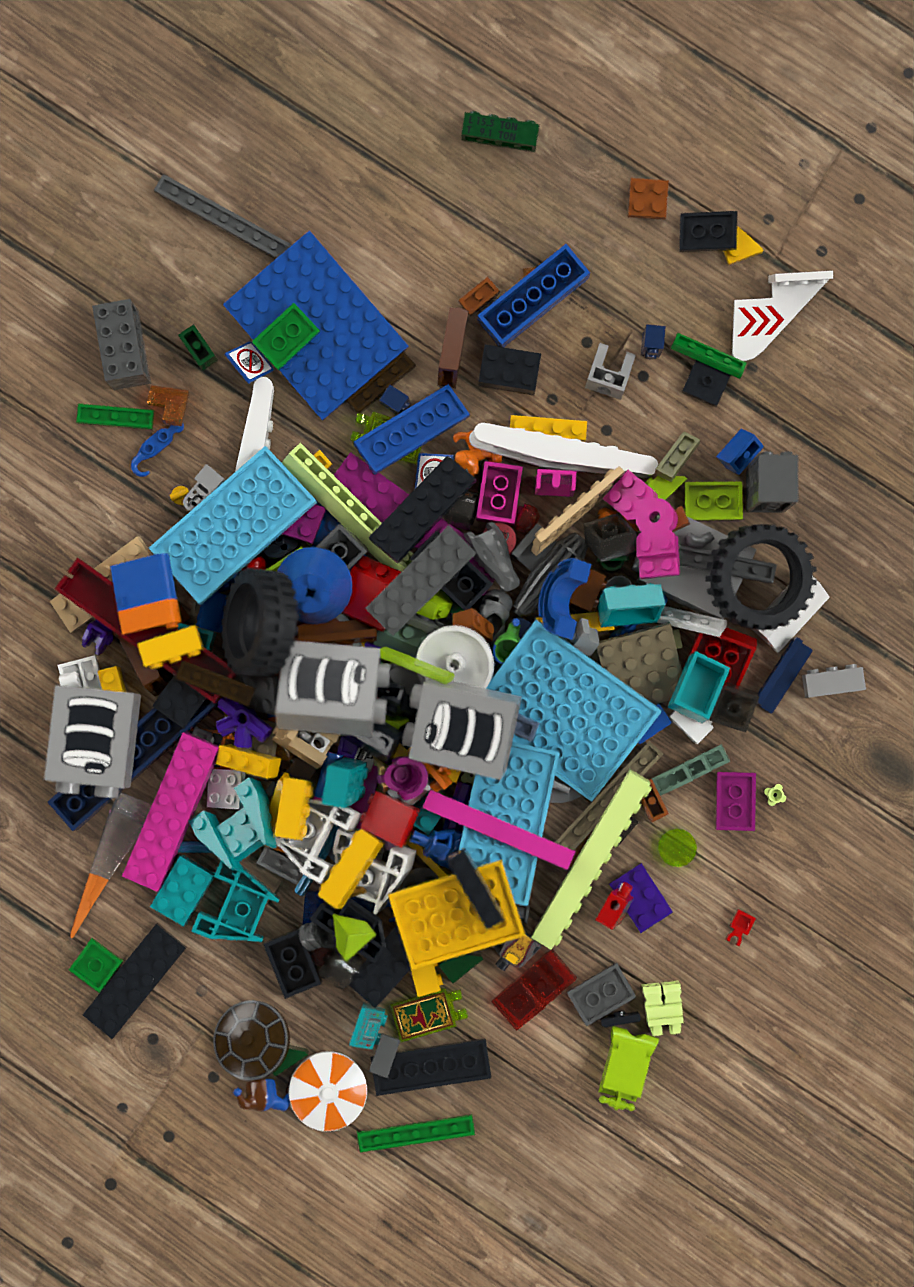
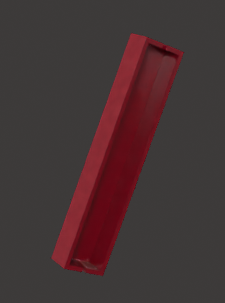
M78 557L67 571L73 575V578L71 579L64 575L55 587L57 592L137 649H139L138 643L180 630L178 628L167 630L166 627L157 626L123 635L113 582ZM205 647L197 656L189 657L185 655L181 657V661L175 663L166 661L162 663V666L175 676L182 660L231 679H235L237 673H234L225 661ZM188 684L213 703L217 704L222 697Z

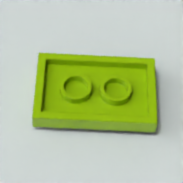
M742 481L685 482L684 508L687 517L696 521L743 520Z

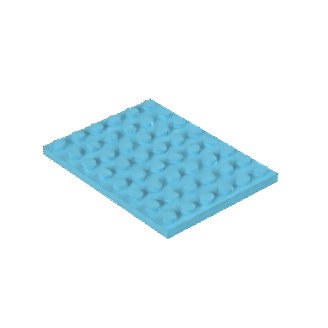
M537 619L486 687V689L522 697L519 714L540 724L532 742L515 734L513 742L560 752L555 776L591 802L662 712L660 708L562 637L549 633Z

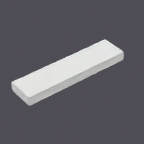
M666 606L657 622L661 624L670 622L671 626L717 637H720L727 626V620Z

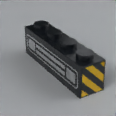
M466 847L448 856L447 862L486 930L503 922L505 915Z

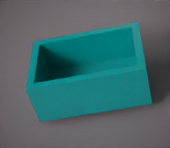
M648 583L643 586L627 585L619 588L611 586L604 589L597 605L601 627L658 622L665 607L661 584Z
M695 651L687 659L668 708L701 724L708 721L730 667Z
M345 757L328 765L322 804L345 809L361 800L366 790L363 786L364 779L367 778L369 772L367 762Z
M185 855L179 856L150 907L181 926L187 925L213 881L215 873Z

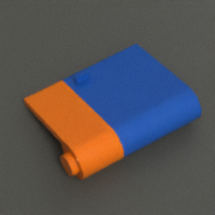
M155 554L110 566L123 635L157 626L166 627L167 630L178 628V624H181V617L169 554Z

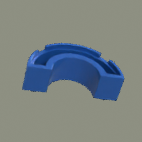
M569 558L558 563V568L554 572L550 571L546 577L539 596L538 613L539 617L543 619V627L549 633L573 640L577 621L570 616L569 601L575 589L581 584L587 583L591 564L575 558Z

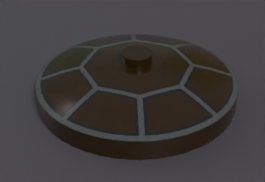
M248 1000L233 1005L221 1016L215 1028L213 1045L216 1058L226 1072L239 1079L259 1080L271 1075L284 1062L290 1046V1032L285 1018L275 1007L262 1001Z

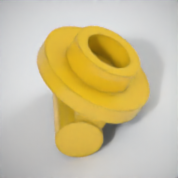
M184 486L175 487L170 494L172 502L183 505L184 497L189 493V490Z

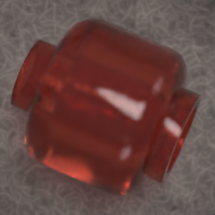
M527 503L518 506L515 517V525L517 526L515 529L526 533L527 530L531 531L540 519L538 508Z

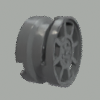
M313 921L300 927V941L307 950L312 951L327 945L328 932Z

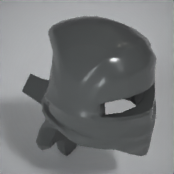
M499 589L487 591L477 609V612L491 622L494 627L493 641L487 643L489 646L494 644L499 635L506 632L504 624L508 620L510 610L513 607L510 596Z

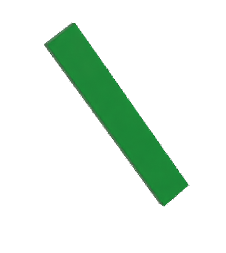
M472 1114L357 1132L360 1153L475 1135Z

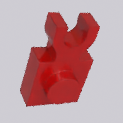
M737 909L729 925L734 929L727 935L726 940L730 942L731 938L736 936L737 941L735 945L740 947L742 935L748 936L756 918Z

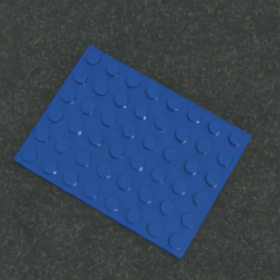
M310 230L223 304L253 340L293 303L320 330V333L279 371L322 421L399 354L409 348L406 342Z

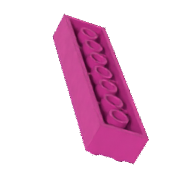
M189 732L182 733L122 877L157 892L161 889L188 830L189 821L193 818L216 764L219 745Z

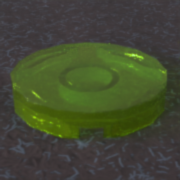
M674 828L668 830L661 836L658 842L660 857L671 866H685L696 855V841L684 829Z

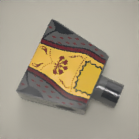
M525 932L523 937L495 945V950L501 957L497 961L496 966L503 971L511 963L521 968L542 945L532 939L531 935Z

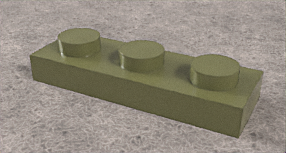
M683 431L655 469V474L672 482L700 444V439Z

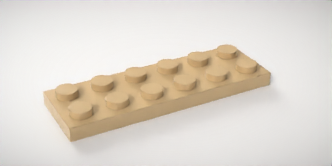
M620 466L615 470L610 469L604 475L605 478L601 482L598 480L591 486V490L587 494L583 492L577 498V502L574 505L569 504L563 510V514L560 517L555 516L549 522V526L546 529L541 528L535 534L536 538L532 542L531 552L535 556L540 554L603 500L625 471Z
M137 536L94 569L113 582L110 566L151 556L152 553L142 538ZM59 594L50 601L70 633H74L94 618L62 594Z

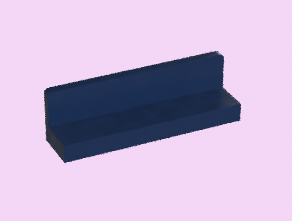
M798 637L792 639L752 701L770 714L774 712L813 652Z

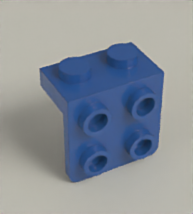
M215 592L201 604L199 614L197 615V627L217 633L222 632L223 625H221V620L224 616L223 607L226 605L227 595Z

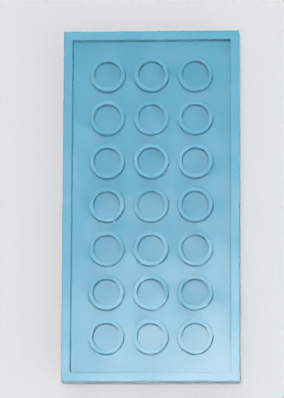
M264 446L152 544L149 549L154 555L161 553L169 554L173 576L201 605L313 507L317 501L276 456Z
M512 742L507 771L501 780L475 774L469 806L542 837L560 752ZM464 826L459 850L466 847L477 867L502 859L515 903L528 906L538 857Z

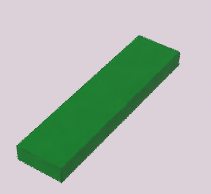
M680 333L676 334L670 348L739 379L742 377L747 364L742 360Z
M78 404L76 423L153 430L155 411Z

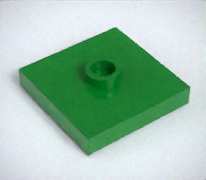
M91 938L68 970L100 993L124 960L97 940Z

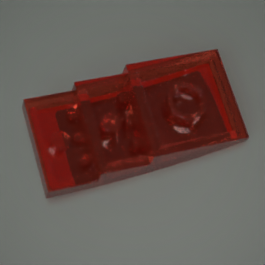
M550 949L501 991L491 1002L517 1031L545 1009L546 1005L576 981L577 977L557 953Z

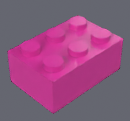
M485 461L476 521L488 523L492 521L493 523L499 522L514 526L522 466Z

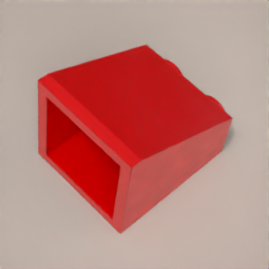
M376 791L375 794L371 793L367 802L370 805L367 812H363L359 821L362 823L360 828L402 848L406 845L421 809L380 791Z

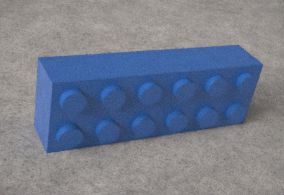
M565 244L478 314L477 321L499 347H505L587 281L590 272L569 246Z

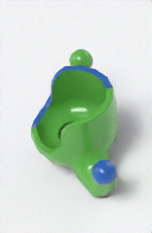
M517 618L512 620L506 632L499 635L494 642L492 653L494 667L499 663L503 664L521 640L519 637L520 620Z

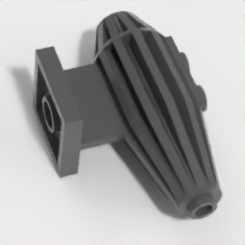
M536 524L510 555L531 571L513 604L515 608L513 612L520 618L523 616L527 618L538 609L543 583L550 571L554 572L558 568V563L569 558L584 561L589 544L580 535L574 532L557 542L554 541L540 554L535 556L531 552L532 542L536 538L535 534L542 528L539 524Z

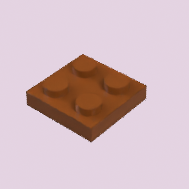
M631 178L628 217L665 220L669 180Z

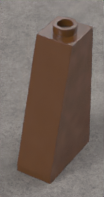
M459 307L449 308L439 363L437 386L444 387L449 384L451 388L456 389L468 320V310Z
M116 634L142 685L155 697L161 694L169 683L162 669L159 667L151 670L150 667H145L140 650Z

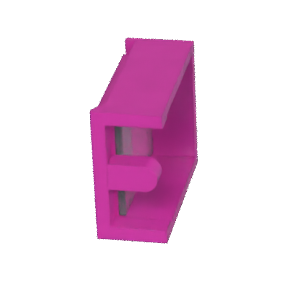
M537 469L535 495L573 497L576 488V471Z

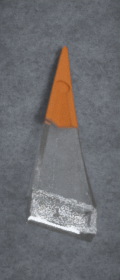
M119 791L118 798L115 799L112 808H110L70 933L71 938L75 936L107 882L139 837L151 809V803Z

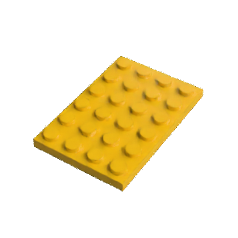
M502 859L477 867L505 915L503 922L486 930L455 874L388 894L412 970L525 936Z

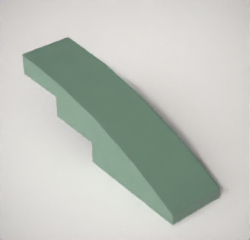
M720 744L651 779L661 796L729 763L730 759L723 745Z

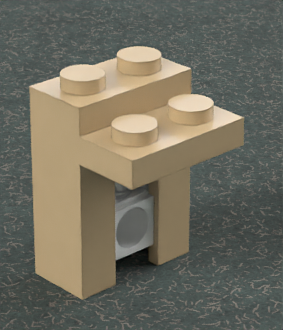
M276 725L272 731L275 735L271 740L318 769L326 759L328 750L332 744L336 743L340 734L309 732L308 734L306 731L278 729ZM314 740L320 741L321 748L314 746Z

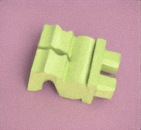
M677 980L661 982V985L659 983L641 984L642 992L646 998L644 1001L646 1022L650 1027L652 1036L663 1035L662 1025L668 1024L670 1034L681 1033V1023L684 1022L680 982ZM662 992H663V994H664V996H665V999L663 1000V1003H662V1000H661Z

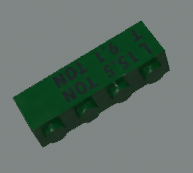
M476 111L465 112L461 141L535 152L540 124H536L532 120L518 121L513 117L499 118L495 114L486 116L480 115Z

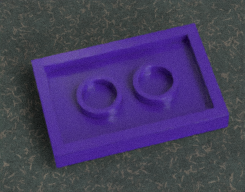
M642 863L609 883L612 890L620 888L622 882H626L633 887L629 895L634 899L627 913L640 933L673 913Z

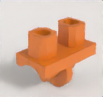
M422 762L428 775L431 774L435 778L429 784L434 792H438L441 789L445 790L453 783L449 778V775L452 773L449 768Z

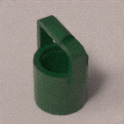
M610 546L596 556V561L604 572L614 573L623 566L624 561H629V553H623L618 547Z

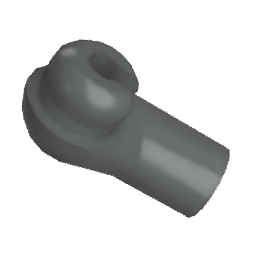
M707 532L702 537L688 533L684 538L689 547L698 549L703 548L715 539L711 532Z

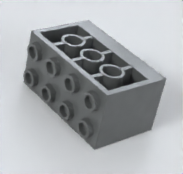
M131 299L93 305L104 378L107 384L113 390L151 384L137 307Z
M770 451L761 452V455H758L746 467V512L784 513L798 503V455H792V452H781L780 455H773V452Z

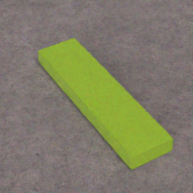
M386 646L380 649V658L443 684L454 680V673Z

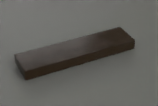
M403 351L346 401L360 415L384 394L389 385L394 386L415 368V363Z
M182 660L175 679L249 707L257 689Z

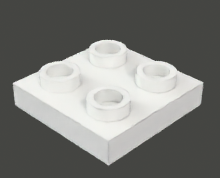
M96 655L58 665L61 686L102 690L98 675L100 668Z
M213 769L208 780L207 807L242 809L243 805L234 788L245 780V772Z

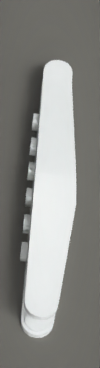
M260 377L254 383L235 472L264 446L270 450L271 440L268 439L269 432L273 430V421H270L274 387L271 380L267 377Z
M480 423L469 436V442L474 448L544 468L606 474L610 469L615 470L620 466L625 472L630 470L637 477L649 478L655 474V469L658 466V462L654 457L618 450L616 446L604 447L595 442L586 443L581 442L579 439H567L559 435L551 436L542 432H530L522 428H509Z

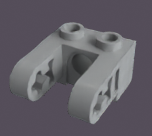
M599 343L585 388L621 400L636 354L626 352L621 370L615 372L602 366L609 345Z
M207 464L194 478L197 483L184 497L183 505L188 511L195 508L192 506L193 503L198 505L226 481Z

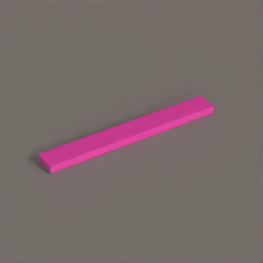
M432 790L429 791L423 805V809L568 870L575 853L571 849Z

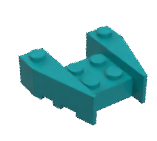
M250 777L234 788L243 808L220 824L215 814L203 810L189 821L196 837L230 869L239 872L244 871L240 861L262 845L274 849L277 847L271 825L272 815L269 813L268 808L269 798L260 781Z
M220 861L214 877L232 884L219 917L217 918L200 911L191 932L209 939L262 942L264 936L255 933V929L267 900L270 899L278 903L280 897L244 866H242L244 871L239 872L230 869L224 862Z

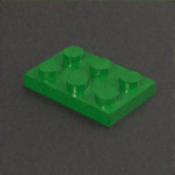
M293 303L259 334L252 343L279 371L320 333V330Z

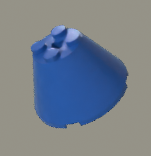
M316 547L299 549L287 556L277 572L286 574L289 577L288 580H291L293 583L292 588L296 591L295 600L298 601V607H296V613H298L297 621L307 624L328 622L340 615L349 603L352 594L350 571L345 562L330 550Z

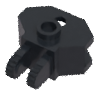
M280 535L264 549V559L270 565L276 564L285 558L287 554H291L300 547L299 540Z
M389 683L388 688H378V698L386 700L385 715L393 717L400 715L410 718L418 713V709L410 707V695L406 694L404 686L398 683Z

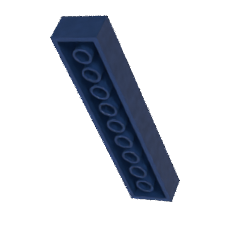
M206 698L185 729L155 708L139 720L131 783L176 744L183 732H189L218 706V702L216 704ZM80 784L79 794L58 792L47 803L72 831H77L114 798L94 796L95 785ZM119 788V793L125 788Z

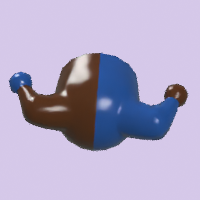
M259 1079L247 1082L246 1098L241 1094L242 1090L240 1088H236L233 1091V1094L237 1096L239 1107L246 1110L253 1109L263 1112L272 1108L285 1111L290 1105L289 1087L286 1088L284 1098H281L277 1095L276 1084L273 1079Z

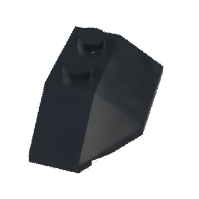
M351 898L347 900L342 909H336L328 902L321 903L310 920L333 936H335L333 914L365 921L369 924L376 935L357 952L375 964L386 948L381 919Z

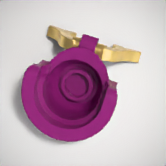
M373 756L374 766L378 768L379 775H377V780L380 784H377L380 792L386 793L389 787L391 790L397 791L403 800H410L419 796L426 788L428 773L421 761L409 759V756H399L392 759V764L386 770L383 762Z

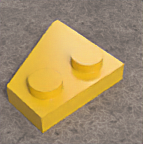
M738 227L737 250H725L723 253L729 266L763 253V248Z

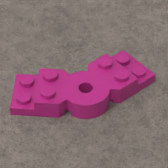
M627 470L603 499L630 523H636L641 531L636 537L639 577L641 579L679 576L678 537L672 532L677 526V513L666 500L658 498V494L630 470ZM660 515L659 521L653 522L654 517Z

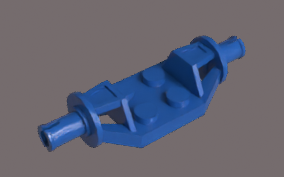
M454 828L438 832L433 830L429 836L421 834L416 830L411 832L409 842L424 847V856H429L438 865L452 870L447 859L448 856L459 851L463 832ZM437 839L446 840L444 844L436 842Z

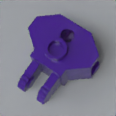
M96 619L87 626L82 637V646L86 648L93 641L96 643L95 654L99 656L112 643L115 636L111 629Z

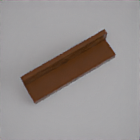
M357 620L297 627L298 642L346 645L377 641L376 629Z

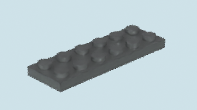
M448 525L365 609L394 636L476 552Z

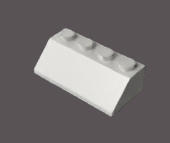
M817 581V585H812L811 592L815 593L813 599H807L806 604L809 606L806 611L800 610L798 612L800 617L797 620H789V625L785 627L778 626L775 630H752L779 653L830 597L820 582ZM789 585L771 603V605L767 609L773 608L780 603V601L784 598Z

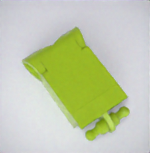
M611 1026V1045L598 1092L615 1097L607 1098L602 1095L599 1098L600 1103H606L613 1107V1110L617 1111L618 1109H628L629 1111L635 1109L634 1104L626 1103L621 1098L636 1102L637 1097L641 1098L650 1057L659 1042V1038L647 1034L633 1036L625 1028Z

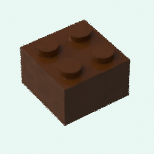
M590 569L587 583L581 584L575 589L570 598L569 606L583 613L594 612L599 603L597 596L602 594L607 585V582L604 581L606 576Z

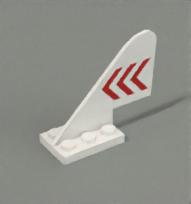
M833 271L769 275L768 282L772 283V298L734 300L733 357L746 361L755 358L763 352L829 279H833Z

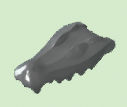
M492 521L487 523L486 528L488 531L477 536L471 531L465 533L466 541L476 552L473 556L474 560L478 562L479 567L484 568V572L489 574L491 579H495L500 586V591H511L517 588L520 580L513 569L506 539L497 525Z

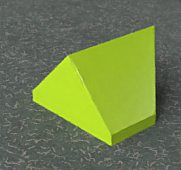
M333 914L336 947L344 960L347 961L376 934L365 921Z

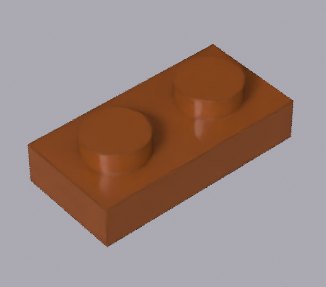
M486 277L458 302L464 310H468V314L471 317L498 295L500 291Z

